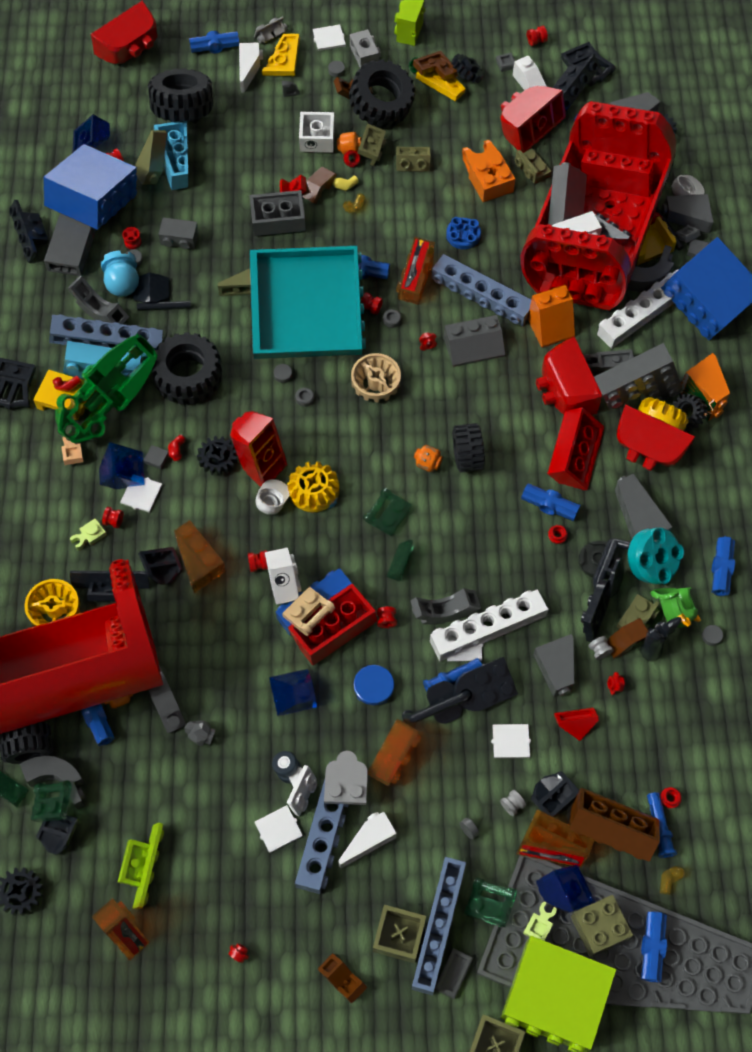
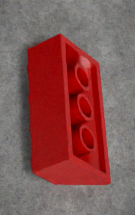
M583 407L565 411L547 474L559 484L588 490L604 426Z
M350 584L328 599L334 604L336 609L332 613L329 612L312 629V633L309 636L303 634L292 624L288 626V630L301 652L313 666L377 622L375 609L353 584ZM320 606L304 623L309 622L323 607Z

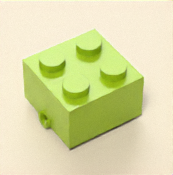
M404 0L400 2L399 13H396L394 21L397 23L394 30L396 42L415 46L424 21V13L426 11L424 8L425 0Z

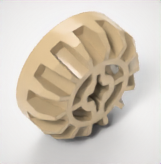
M379 353L365 355L358 359L352 368V388L356 390L358 396H363L366 401L369 398L374 399L375 402H379V399L383 398L385 401L389 400L390 395H395L397 388L400 387V368L387 355ZM365 378L368 380V387L366 389L363 385ZM369 390L379 391L380 393H371Z

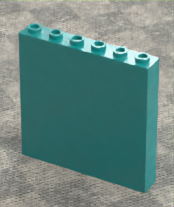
M357 246L250 250L254 359L362 355V349H366L365 338H362L361 331H365V322L361 320V314H364V303H360V297H363V286H359V280H362V269H358V263H362L361 252H358Z

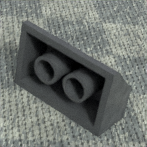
M301 190L249 195L254 236L306 231Z
M497 315L444 326V341L453 367L505 356L502 329Z

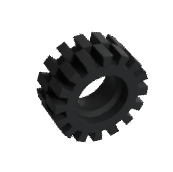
M683 394L682 397H677L678 401H674L673 404H675V408L681 409L682 412L685 413L688 405L691 404L693 406V414L688 418L685 428L694 429L699 427L698 424L702 425L704 423L702 419L706 420L707 417L704 416V413H708V410L704 409L707 407V404L704 403L705 401L701 397L691 394Z

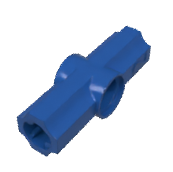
M210 31L206 36L189 38L191 53L208 50L211 53H219L223 48L239 46L238 32L220 34L218 31Z
M361 255L362 263H358V269H362V279H366L368 276L382 279L388 278L390 271L389 263L372 261L370 257Z
M529 483L526 485L521 496L522 500L538 506L542 512L549 515L557 514L571 521L575 520L580 509V505L562 498L561 494L557 491H545Z
M726 536L717 539L716 555L712 563L713 582L711 593L717 596L729 595L731 577L735 568V560L733 559L735 540Z
M98 704L82 709V715L87 726L91 729L98 746L111 743L115 738L108 725V718L102 705Z
M647 912L646 930L641 946V954L643 955L641 980L660 983L662 979L663 959L667 951V939H665L667 915L661 912Z

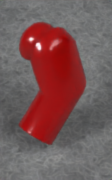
M76 375L69 381H63L62 378L56 377L52 383L56 390L69 392L80 385L82 381Z
M178 435L168 445V453L173 461H179L182 458L180 446L186 441L182 435Z

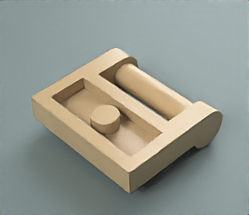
M309 587L282 615L303 634L309 636L312 633V629L329 612L332 613L336 607L331 601L326 600ZM320 606H322L323 608H322L309 622H307V623L305 624L304 622H305Z

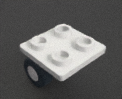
M282 751L273 758L272 767L281 781L292 783L294 788L287 804L295 815L300 816L302 811L304 812L308 806L310 794L316 789L317 779L309 766L304 765L303 768L301 767L293 753Z

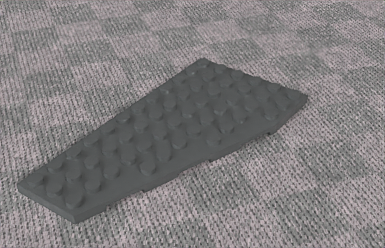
M520 854L478 968V975L511 988L526 941L529 938L523 933L533 913L540 916L539 908L545 901V912L551 913L554 907L557 908L555 915L548 919L553 925L545 939L546 942L616 969L605 1005L736 1014L750 1013L752 1007V943L541 858ZM613 895L633 936L628 941L590 958L571 919V915L575 911ZM647 912H661L667 915L665 931L667 951L663 959L660 983L641 980L643 964L641 946L646 930Z

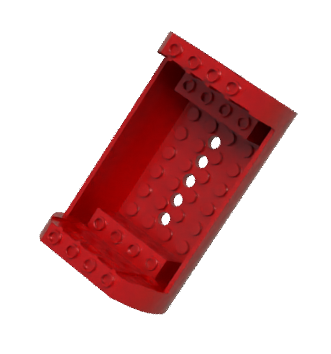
M593 101L588 102L581 108L571 129L569 143L561 163H571L573 167L587 174L584 214L593 211L595 215L599 213L605 218H609L606 222L610 223L612 221L619 226L618 229L620 231L626 230L632 234L631 238L635 244L619 245L613 238L606 237V235L599 236L589 234L586 231L578 232L570 230V228H558L548 224L551 185L536 225L529 233L521 252L523 275L536 293H542L566 285L573 298V303L610 310L622 301L676 155L675 134L669 122L661 113ZM613 205L614 207L607 208L606 206Z
M128 559L115 560L110 564V578L116 603L0 636V734L163 685L153 637Z

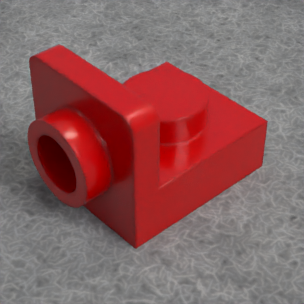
M299 175L291 182L284 179L280 180V192L301 190L302 194L306 192V177L303 175Z

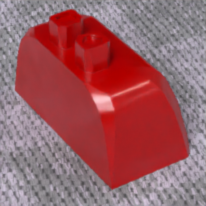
M140 1L91 33L94 55L113 64H123L132 57L137 58L144 49L152 48L154 41L158 37L156 21L143 1Z
M533 86L524 90L521 94L515 92L511 97L512 101L510 103L505 101L501 104L502 114L500 120L503 134L508 142L517 150H521L522 153L529 150L566 117L563 90L551 87Z
M575 336L555 346L545 355L542 365L543 377L536 379V386L539 391L543 389L548 390V392L542 394L544 404H554L555 408L562 414L567 410L581 407L591 415L597 414L602 393Z
M628 405L624 407L617 430L619 444L629 450L626 460L636 463L639 455L646 458L642 467L649 471H652L656 463L667 467L675 466L688 451L695 439V436Z
M249 411L232 423L230 436L240 464L247 475L260 487L265 481L275 479L288 464L273 418L258 412Z

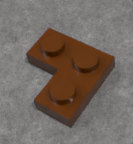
M442 51L413 60V66L421 75L436 71L444 81L458 76L457 70L453 68V65Z

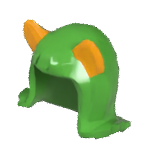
M691 587L677 589L658 588L652 590L650 594L655 599L659 598L667 622L675 617H681L680 625L677 628H682L685 626L689 627L692 621H701L698 609L695 608L690 597Z

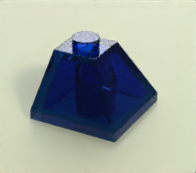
M94 114L91 115L73 131V152L83 144L95 148L107 140L110 136V123Z
M110 442L99 467L100 485L113 489L144 485L143 452Z
M308 669L269 677L277 716L317 707Z
M578 865L554 870L535 881L539 893L545 902L569 913L578 911L596 902Z

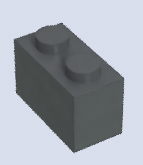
M163 218L158 234L160 244L167 247L195 249L199 234L198 224L194 221Z

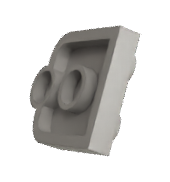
M343 751L338 755L337 761L330 762L326 767L324 803L366 805L367 767L364 763L357 761V757L353 752Z

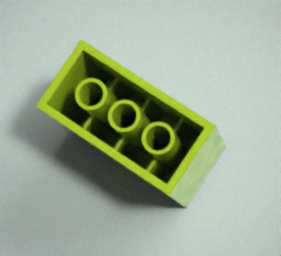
M530 936L526 941L500 1019L505 1020L504 1023L517 1028L520 1026L525 1028V1033L531 1036L547 1037V1042L553 1045L569 1046L568 1050L571 1052H588L592 1049L616 969Z

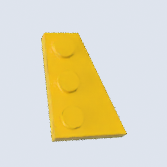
M299 34L282 35L275 47L274 54L269 57L267 66L262 70L263 76H295L300 42Z
M436 71L421 75L419 72L416 73V79L454 101L458 100L465 93L466 88L455 77L444 81Z

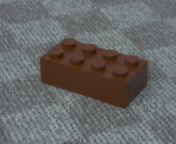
M580 788L571 807L569 829L578 835L590 837L598 843L612 846L617 851H624L637 859L650 862L660 842L659 819Z

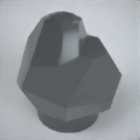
M205 720L190 721L185 726L188 738L199 746H203L204 743L210 745L215 729L210 728L211 725Z

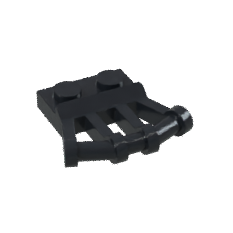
M587 42L561 53V59L567 67L570 64L583 66L591 55H595L599 64L605 70L602 71L599 68L595 73L596 76H593L587 85L593 86L598 81H605V78L612 74L616 68L614 64L601 57L590 42Z
M0 358V406H4L9 410L18 407L30 408L29 388L36 371L35 365ZM9 384L12 387L7 400L2 399L6 386ZM19 387H23V400H15Z

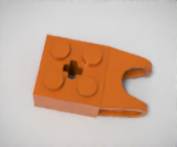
M490 140L483 141L484 152L475 153L468 147L462 148L463 161L469 174V179L482 202L512 193L515 186L514 175L501 153Z

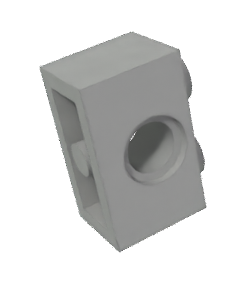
M369 30L350 34V47L359 67L361 68L362 65L368 64L372 60L378 62L381 52L379 47H376L375 38L373 35H370Z

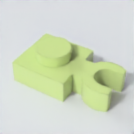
M93 519L79 528L81 534L71 536L70 541L71 543L80 541L75 546L77 551L84 548L85 543L88 542L90 545H93L107 534L99 522Z
M544 901L539 908L540 916L533 913L523 934L545 941L553 925L548 919L555 915L557 908L554 907L551 913L545 912L546 902Z

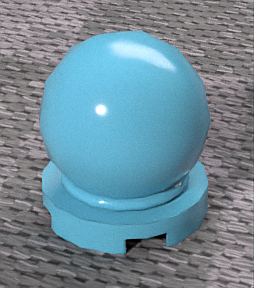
M113 251L104 255V260L101 261V268L104 272L103 281L106 289L111 294L125 297L132 294L138 287L139 276L136 271L137 262L134 254L131 252L121 254V251Z

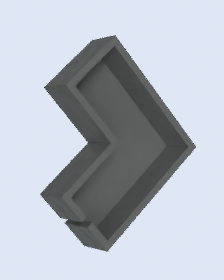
M664 343L594 377L609 409L618 408L628 400L637 399L641 394L644 395L645 399L652 397L663 401L669 397H675L683 391L674 362Z

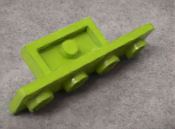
M156 823L152 826L148 844L132 839L127 842L118 882L137 887L133 909L136 910L143 908L149 898L147 890L154 877L152 869L159 856L158 844L164 836V830H162L163 823Z

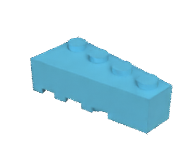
M187 121L154 125V130H165L167 132L163 167L171 190L188 188Z
M67 341L63 374L72 377L77 375L80 379H84L82 377L83 370L89 365L96 364L112 348ZM128 352L124 355L121 361L129 354ZM141 356L137 359L132 358L126 364L127 367L121 372L125 377L140 364Z

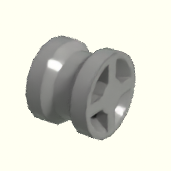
M606 636L599 637L588 645L594 651L596 660L605 658L613 652V648L607 643L608 639Z
M515 790L510 791L507 798L503 797L500 800L503 808L513 817L520 808L523 809L526 806L524 799Z

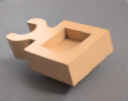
M63 437L64 446H62L64 465L83 462L80 443H72Z

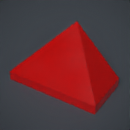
M594 707L554 713L558 726L579 741L599 721V716Z

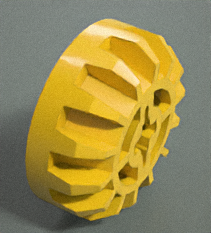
M648 397L642 400L637 409L684 431L688 423L686 413L657 398Z
M318 461L313 465L310 462H306L304 467L297 466L296 472L291 473L289 476L290 481L287 485L290 499L296 507L303 511L320 512L326 510L338 498L339 481L336 472L332 471L329 465L322 466L321 462ZM308 471H314L313 473L308 474L306 477L303 476V474ZM323 475H324L325 478H326V483H325V484L322 483V476H323ZM300 479L304 480V490L300 486Z
M48 579L36 584L29 591L25 600V612L31 624L37 626L48 623L42 617V614H47L48 617L52 618V621L60 618L63 614H67L66 617L79 614L81 603L77 592L68 582L60 579Z

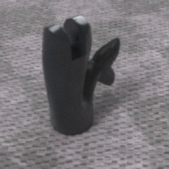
M675 617L669 620L667 624L659 622L655 625L654 629L650 628L647 631L644 644L640 648L643 658L647 661H655L661 657L664 643L667 637L674 633L680 625L681 617Z

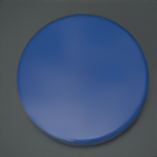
M454 217L446 231L448 242L458 249H470L476 246L481 237V229L476 219Z
M369 665L362 668L354 679V691L357 699L368 705L385 704L394 690V679L391 673L379 665Z

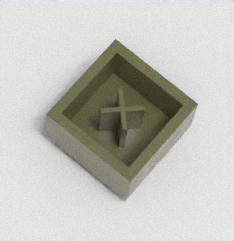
M613 895L575 911L571 915V919L590 958L628 941L633 936Z
M384 905L373 945V952L415 963L426 916Z
M483 1014L469 1052H519L525 1031Z

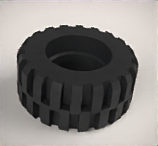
M372 60L368 64L362 65L354 76L349 92L350 105L354 107L353 111L355 114H359V118L362 121L365 120L368 124H374L380 128L382 126H385V128L391 127L392 124L395 126L400 121H403L408 115L415 99V85L411 76L408 77L409 73L405 69H401L399 64L395 65L389 60L388 62ZM372 86L384 87L394 95L395 100L390 102L381 101L371 94L369 88Z
M184 68L170 71L165 70L163 73L160 72L156 76L154 75L148 83L151 111L163 120H170L171 122L199 120L203 116H207L214 106L212 81L203 72Z
M184 332L183 335L177 333L172 338L167 337L164 339V343L158 344L157 350H155L158 356L151 372L155 386L163 397H168V400L171 402L178 401V404H185V402L195 404V401H204L206 396L209 398L214 394L213 390L216 391L219 388L223 372L220 354L215 344L210 342L205 336L201 338L200 334L197 333L190 335V332ZM185 360H194L203 365L201 370L192 376L180 377L171 373L172 368L176 364Z

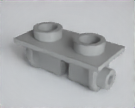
M275 17L269 24L258 26L254 38L257 37L258 42L264 44L274 38L271 34L272 32L275 37L285 33L288 28L285 23H282L284 17Z

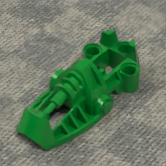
M136 334L116 345L100 358L96 364L89 365L83 370L84 384L74 396L61 394L57 398L58 409L55 410V420L58 433L61 436L68 438L72 443L101 437L105 433L103 422L107 419L106 414L113 407L117 411H121L129 405L147 380L158 356L153 346L143 336ZM128 352L129 354L121 361L124 355ZM139 356L145 358L127 377L121 373L132 358L137 359ZM67 399H70L71 404L66 408L64 403ZM82 401H86L83 405L92 413L80 426L71 417L79 409V404ZM97 424V430L92 432V426ZM71 425L72 429L69 431V434H66V427Z

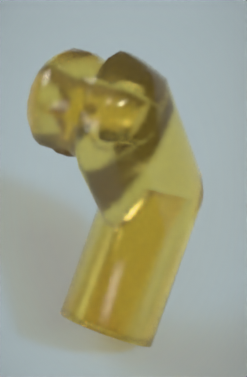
M359 193L354 202L345 201L343 204L344 210L347 213L360 210L365 196Z
M674 866L662 873L660 893L670 895L671 884L684 877L683 868Z

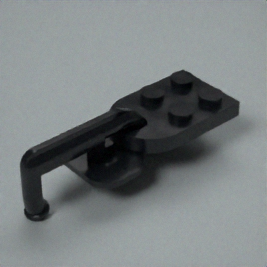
M612 538L608 540L593 577L595 591L593 595L589 596L587 611H584L581 617V623L584 626L583 633H585L586 641L588 642L596 639L610 598L615 596L620 589L624 576L622 558H617L613 569L611 565L618 548L628 550L630 541ZM606 575L610 576L609 581L605 580Z
M501 656L464 672L457 678L455 685L447 681H441L430 686L426 693L430 706L414 713L411 710H405L402 713L403 720L416 723L434 715L437 722L446 724L458 719L463 708L469 711H481L517 695L518 692L505 658Z

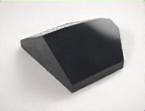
M151 272L139 276L138 287L133 292V300L143 303L169 300V277Z
M174 547L140 551L138 553L147 576L160 585L170 584L183 569Z
M560 771L556 774L544 776L535 785L531 800L549 820H552L568 809L574 802L579 789Z
M48 810L36 837L41 841L47 852L58 855L68 847L80 820Z

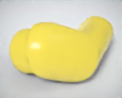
M355 175L348 180L335 178L333 186L347 191L359 183V180Z

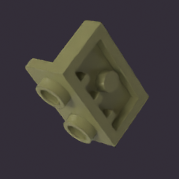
M367 123L357 153L372 159L370 165L374 166L375 162L381 158L382 151L380 149L386 143L384 138L386 131Z
M396 147V170L430 171V147Z
M533 149L524 153L521 150L516 151L515 163L517 167L521 168L526 177L534 184L551 176L552 171Z
M637 594L616 627L620 629L641 618L648 630L650 625L647 623L650 619L654 620L660 610L657 607L660 602L656 601L653 604Z

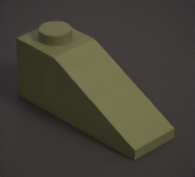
M151 130L135 164V167H137L136 175L142 185L157 184L163 171L167 137L165 130Z
M250 268L219 282V296L251 295Z

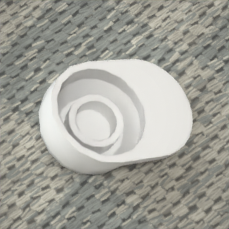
M679 175L671 186L675 196L704 194L702 184L691 175Z
M275 479L265 481L256 496L257 508L265 514H277L290 496L288 486L284 482Z

